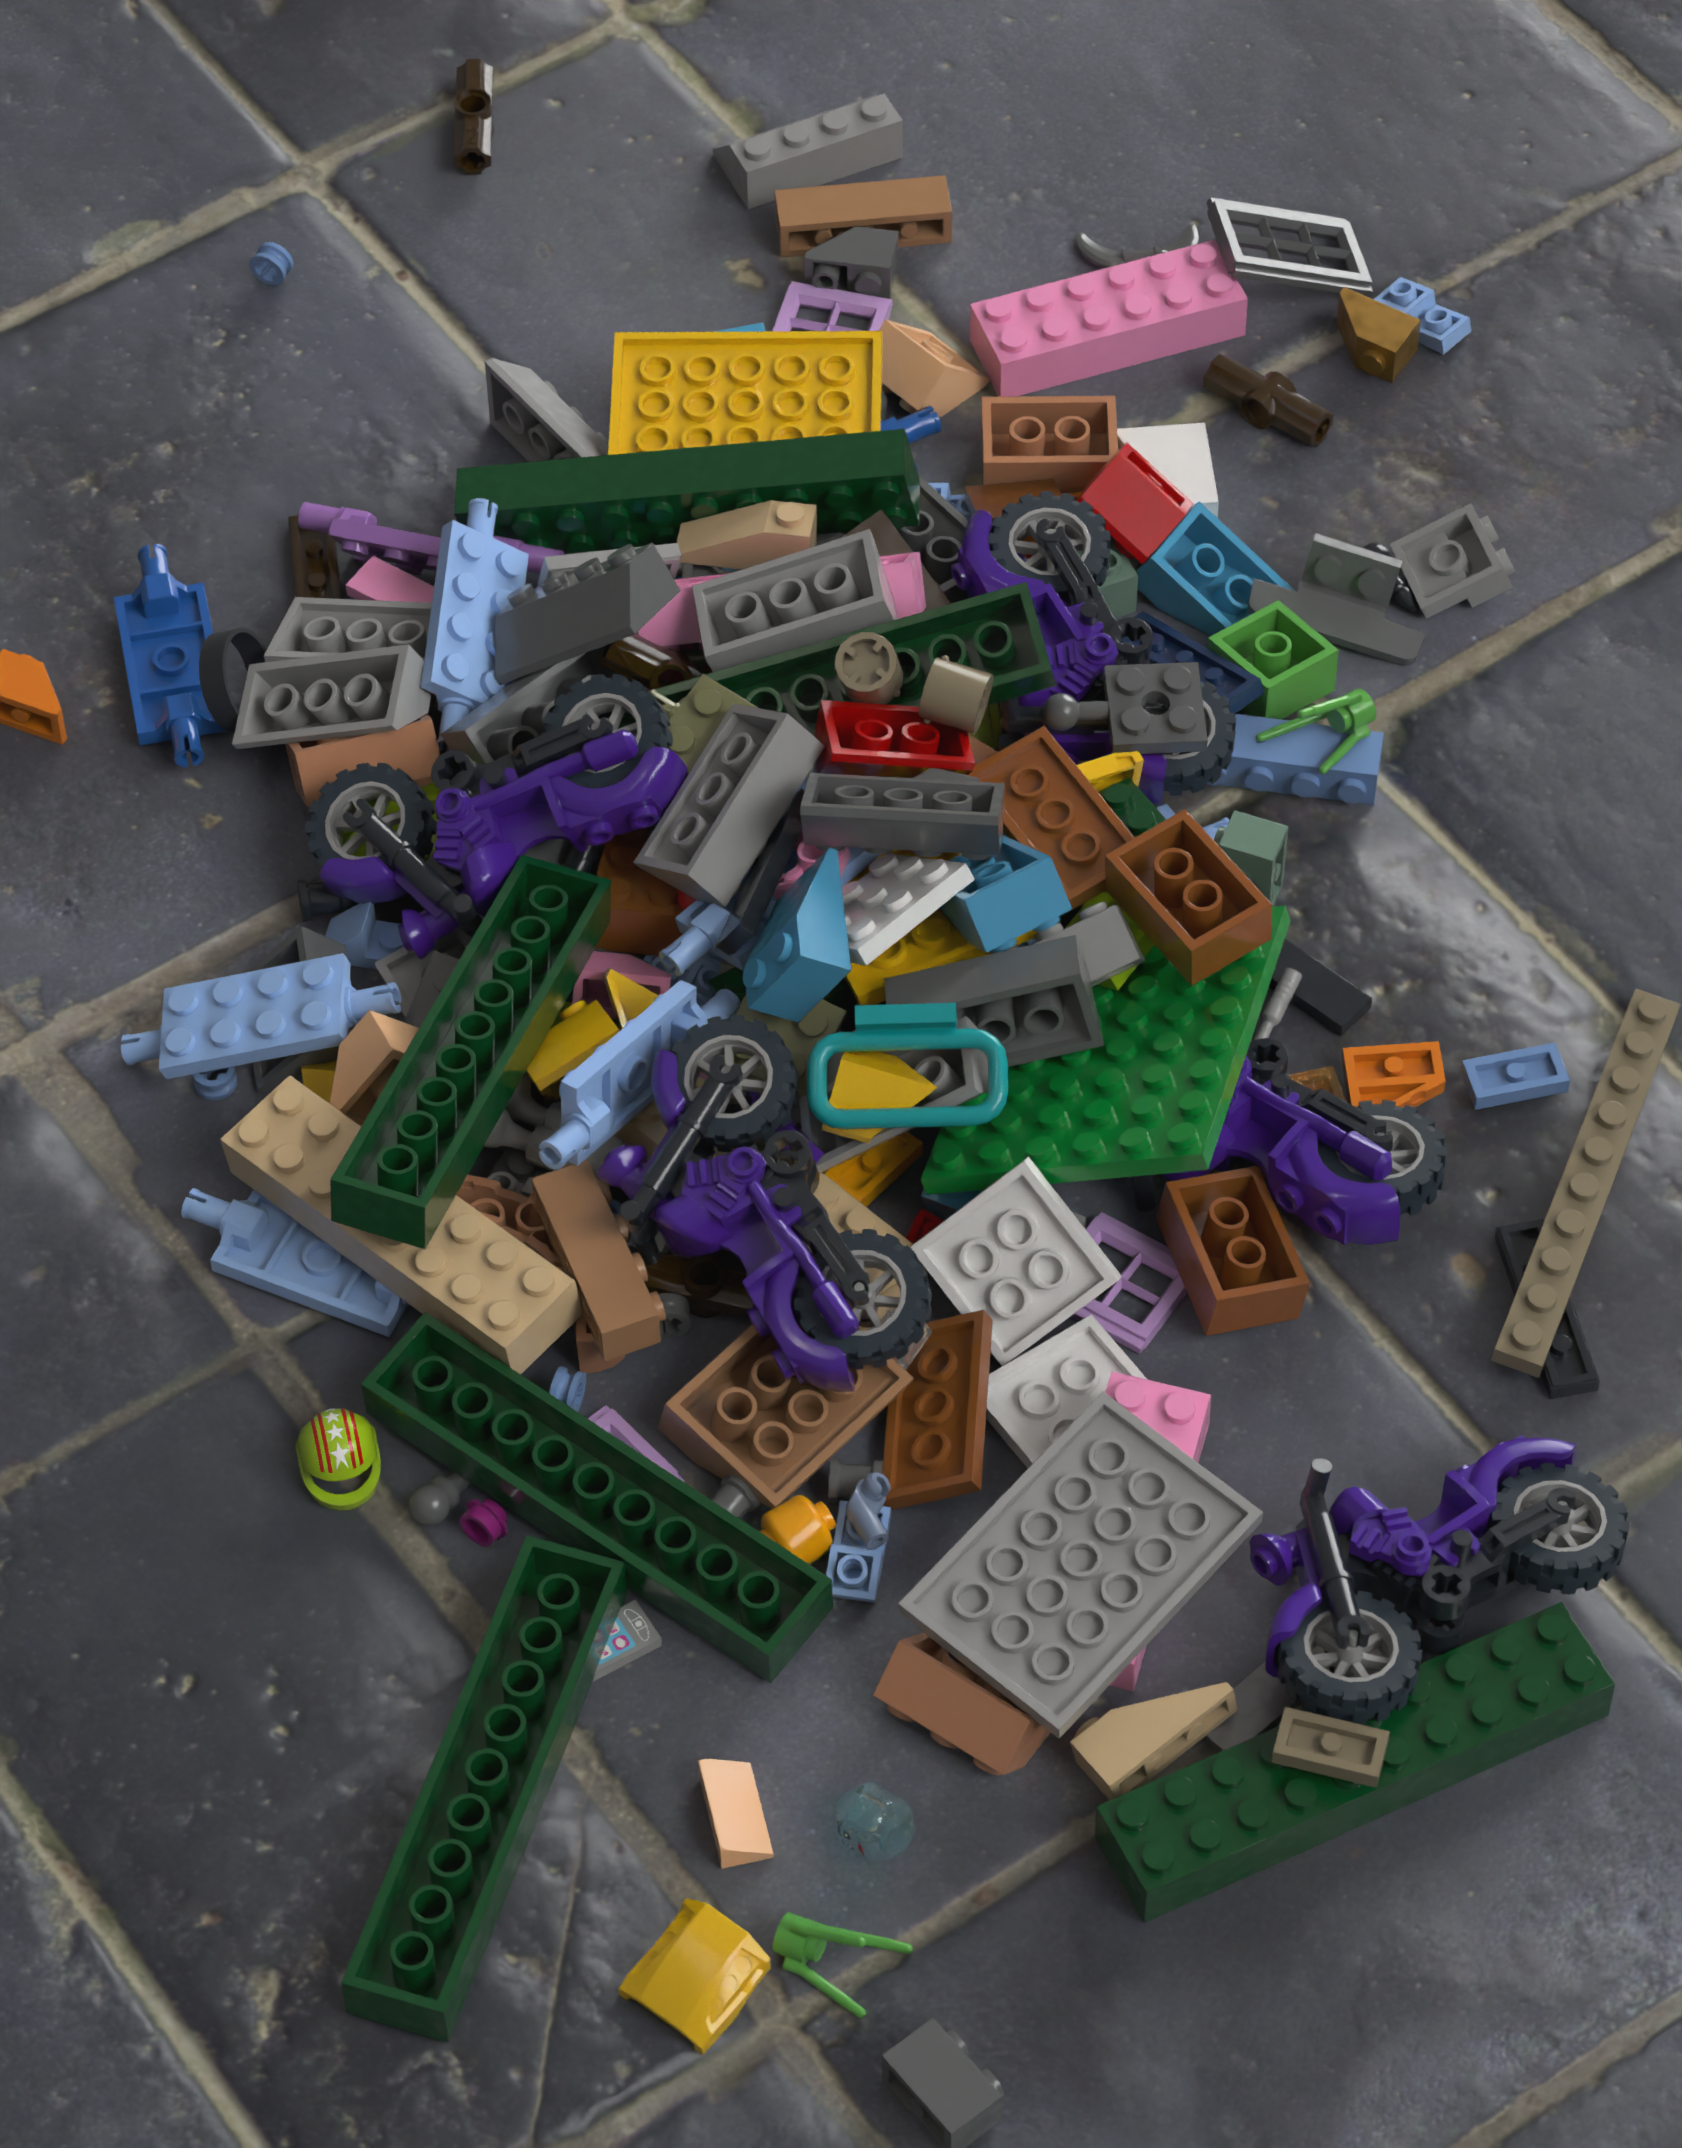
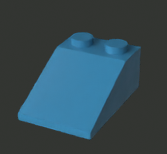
M1200 501L1189 509L1184 518L1152 555L1135 569L1138 574L1137 589L1161 611L1210 636L1250 615L1247 606L1254 578L1295 591Z
M1004 835L1000 855H991L987 859L973 860L965 858L960 854L948 860L966 863L975 880L942 905L940 909L970 945L986 953L1005 951L1017 943L1016 937L1030 930L1034 932L1046 930L1060 921V915L1072 910L1051 856Z
M828 848L776 901L744 966L743 984L746 986L749 1009L799 1022L851 971L838 851L836 849Z

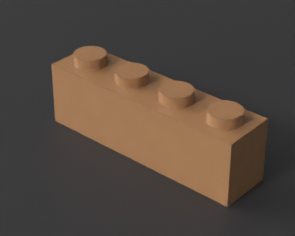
M946 175L775 190V221L781 258L805 256L807 251L856 226L899 231V247L952 243V208Z
M588 1159L578 1166L573 1164L560 1170L531 1178L535 1210L563 1272L576 1282L583 1316L604 1362L660 1343V1321L666 1320L664 1306L657 1291L649 1293L644 1283L648 1281L647 1271L639 1252L631 1254L626 1244L630 1242V1236L622 1215H613L609 1204H612V1196L608 1184L595 1176Z

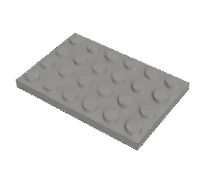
M1102 1392L898 1603V1610L903 1617L1060 1739L1263 1522V1511L1105 1392Z

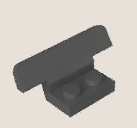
M1317 533L1315 534L1297 592L1255 578L1251 587L1247 606L1250 615L1279 600L1328 642L1399 665L1407 666L1415 662L1426 636V632L1384 619L1403 562L1402 560Z

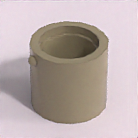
M860 632L850 636L840 645L835 657V669L845 693L853 702L888 704L892 699L900 696V689L903 684V671L893 645L885 637L874 632Z
M946 655L941 658L937 657L930 669L919 706V717L923 718L925 724L933 721L975 734L981 724L989 701L993 674L951 662Z

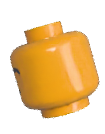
M796 1495L762 1515V1530L759 1532L806 1563L811 1564L830 1552L831 1544H833L830 1531L837 1526L831 1512L822 1501L813 1504L807 1497Z

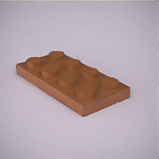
M1045 726L974 766L973 772L968 776L979 778V782L1005 783L1004 833L1008 838L1051 856L1072 910L1106 890L1105 855L1135 837Z
M984 1309L925 1323L923 1327L924 1335L917 1344L913 1342L908 1347L909 1353L897 1360L896 1356L892 1358L914 1379L906 1389L888 1404L882 1474L886 1476L890 1483V1492L886 1496L884 1505L891 1507V1510L981 1491L993 1320Z

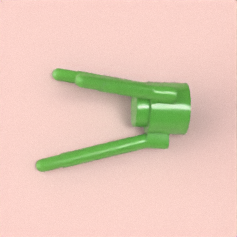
M1356 688L1341 697L1299 710L1297 712L1298 718L1258 733L1256 740L1263 742L1327 718L1330 726L1337 733L1345 732L1350 735L1319 767V773L1326 774L1358 741L1370 736V730L1367 725L1375 720L1376 708L1367 692Z
M787 1912L780 1921L773 1941V1952L785 1956L784 1970L800 1975L858 2018L865 2016V2009L809 1968L806 1963L809 1960L815 1963L820 1960L827 1941L858 1948L870 1946L906 1954L911 1953L913 1950V1946L910 1943L824 1925Z

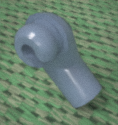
M878 1472L869 1473L864 1479L859 1480L846 1505V1513L849 1520L869 1550L882 1546L889 1538L878 1515L886 1501L887 1494L890 1492V1483L886 1476Z

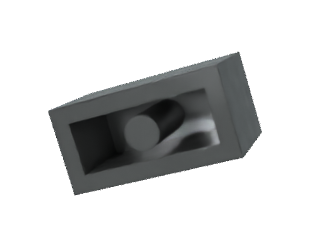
M934 2018L882 2055V2081L941 2148H966L1002 2121L1004 2091L1001 2084L988 2069L984 2068L980 2071L970 2060L969 2051L960 2036L951 2029L946 2032Z

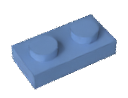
M1556 1042L1462 1060L1461 1074L1475 1110L1565 1093L1569 1090L1570 1079Z

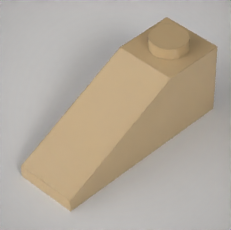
M770 500L682 523L677 539L682 555L680 563L746 569L817 546V505Z
M1227 1682L1111 1709L1100 1719L1098 1717L1091 1718L1077 1730L1075 1738L1070 1741L1076 1763L1109 1800L1142 1787L1238 1711L1234 1689Z

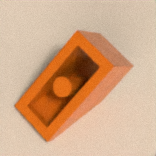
M2 649L0 652V723L63 745L67 740L62 709L44 663L30 655H20Z

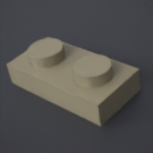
M1285 1707L1273 1750L1272 1763L1377 1788L1390 1731Z

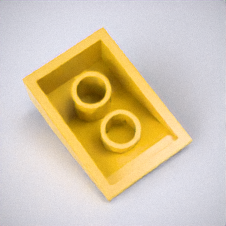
M580 1000L565 1009L559 1015L563 1021L549 1029L526 1070L547 1106L561 1098L559 1087L564 1076L569 1071L575 1070L594 1053L597 1047L607 1043L620 1031L597 1000L589 1005L584 1000Z

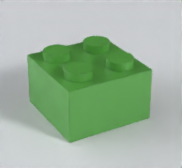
M1279 600L1208 637V649L1261 679L1264 694L1242 709L1250 716L1282 720L1335 691L1339 650Z

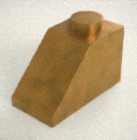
M1343 287L1339 292L1337 325L1353 366L1370 375L1393 383L1418 351L1421 320Z

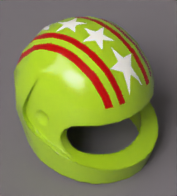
M328 1409L316 1414L301 1429L296 1442V1452L303 1481L312 1497L320 1505L340 1511L357 1508L373 1496L381 1473V1460L375 1428L365 1417L347 1409ZM372 1464V1471L368 1480L357 1490L346 1494H333L324 1491L314 1483L311 1477L313 1475L318 1479L326 1481L347 1480L360 1475Z

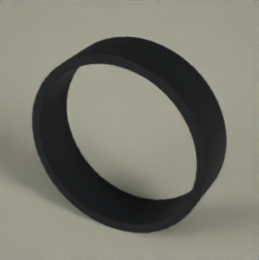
M245 627L210 634L203 643L199 658L200 685L207 708L217 724L229 732H235L239 710L232 699L227 683L226 653L228 645L231 642L236 647L243 659L247 673L249 664L265 663L264 654L267 650L261 639L252 630Z

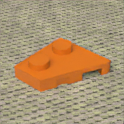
M1439 1041L1342 1049L1341 1060L1348 1103L1355 1107H1358V1102L1372 1100V1104H1382V1100L1396 1102L1398 1107L1404 1108L1405 1105H1409L1415 1108L1444 1092L1446 1080Z

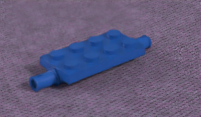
M153 544L155 558H151L149 545H146L138 551V560L143 577L140 585L132 594L114 597L139 745L172 740L175 763L180 767H188L186 753L190 752L193 766H196L204 760L200 735L226 731L217 724L210 714L200 685V652L206 638L213 633L204 582L184 585L177 581L169 572L166 548L160 544Z

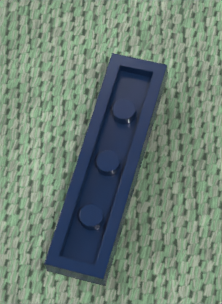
M1144 611L1134 617L1145 621L1152 630L1153 639L1149 657L1150 664L1198 662L1200 682L1206 684L1208 681L1217 688V694L1220 697L1225 695L1231 704L1230 713H1236L1264 694L1262 681L1259 677ZM1128 636L1122 638L1121 643L1129 642L1132 645H1140V639L1133 642Z

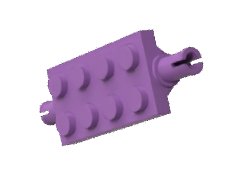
M303 502L298 517L299 527L328 533L330 537L341 545V551L354 555L353 561L364 565L372 556H375L383 561L396 563L397 568L409 574L422 575L423 569L437 570L440 537L377 526V518L367 511L346 507L335 508L309 502ZM493 536L494 539L529 554L527 572L540 574L544 557L565 555L561 550L524 544L519 540Z

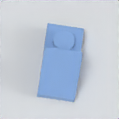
M371 902L359 903L333 917L330 920L325 935L346 946L347 959L351 966L377 970L375 962L404 947L398 931V925L400 924L376 920L374 904Z

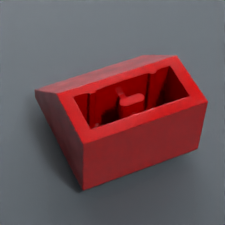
M1128 442L1091 479L1077 499L1079 503L1083 500L1093 507V513L1095 515L1100 514L1106 522L1105 531L1109 530L1110 535L1114 538L1113 543L1115 547L1125 557L1129 559L1136 558L1141 564L1159 547L1184 518L1193 504Z

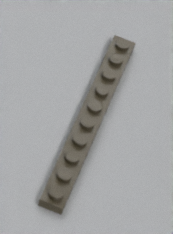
M1635 988L1497 1341L1491 1361L1538 1378L1540 1377L1681 1004Z

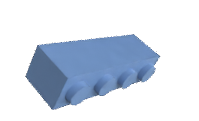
M1235 714L1236 734L1231 762L1226 770L1222 768L1221 777L1215 783H1206L1208 785H1223L1252 789L1254 791H1269L1293 794L1300 797H1316L1347 803L1374 805L1384 733L1370 731V736L1358 741L1326 774H1320L1318 771L1319 767L1350 735L1349 733H1337L1328 725L1310 724L1281 736L1258 742L1256 740L1258 733L1289 720Z

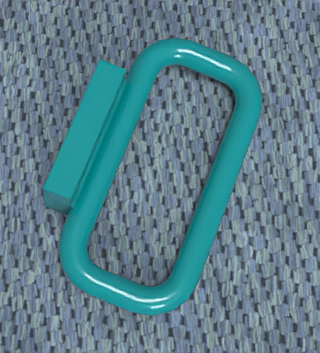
M956 1003L855 1005L856 1032H839L827 1035L816 1043L808 1058L807 1098L810 1110L820 1122L832 1128L874 1129L975 1126L988 1123L997 1117L1007 1102L1009 1091L1008 1060L1005 1048L997 1037L985 1030L973 1028L957 1029ZM974 1048L984 1052L987 1057L988 1096L979 1105L837 1109L828 1101L827 1063L835 1053Z

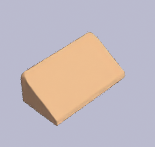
M717 1759L698 1760L699 1780L721 1868L774 1858L751 1763Z

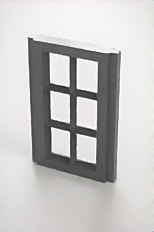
M1211 197L1206 203L1209 221L1228 274H1232V277L1339 293L1345 287L1366 297H1370L1372 294L1370 274L1351 224L1346 219ZM1232 224L1258 228L1261 236L1234 232ZM1271 230L1297 234L1300 242L1275 239L1272 236ZM1310 236L1336 240L1338 248L1314 245ZM1240 247L1265 250L1269 259L1242 255ZM1279 253L1304 256L1307 259L1308 265L1284 262L1281 260ZM1319 259L1343 262L1347 271L1323 268Z

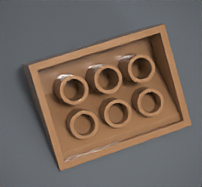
M752 1324L665 1403L658 1429L694 1463L721 1479L725 1475L737 1476L749 1486L759 1502L773 1509L786 1501L906 1389L914 1378L897 1362L889 1359L886 1360L888 1365L874 1368L873 1364L863 1365V1369H852L848 1365V1370L854 1378V1392L824 1390L805 1381L800 1384L795 1375L787 1379L784 1377L771 1352L778 1349L771 1335L767 1334L761 1338Z

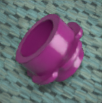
M472 1499L466 1504L467 1511L461 1516L460 1525L464 1533L478 1545L488 1547L496 1539L500 1540L501 1537L504 1538L507 1535V1516L500 1505L489 1499L484 1500L482 1503L477 1499Z

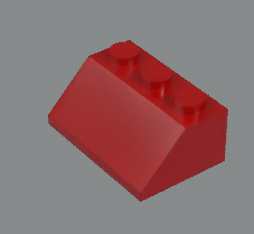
M821 700L814 737L825 747L816 760L817 773L914 778L932 767L969 775L974 770L975 761L968 733L933 721L925 724L923 718L919 717V707Z

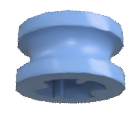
M265 242L260 245L257 254L253 255L249 265L252 273L260 281L271 286H278L282 284L286 274L292 270L294 263L293 258L285 248L273 242Z
M235 1066L192 1074L194 1088L198 1095L204 1099L212 1101L222 1100L230 1096L237 1086ZM213 1072H221L216 1080H208Z
M560 1366L554 1375L549 1394L578 1412L585 1393L586 1373L577 1371L575 1375H571L566 1367Z

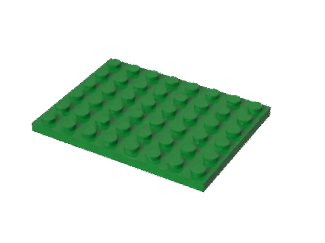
M1286 906L1272 907L1271 940L1193 986L1187 982L1155 945L1144 957L1146 961L1136 967L1119 990L1100 985L1093 986L1092 990L1104 1046L1008 1067L1009 1091L1007 1102L997 1117L988 1123L975 1126H948L940 1128L921 1177L926 1194L985 1190L1027 1157L1032 1160L1050 1184L1208 1170L1291 921ZM988 1092L960 1106L979 1105L985 1101Z

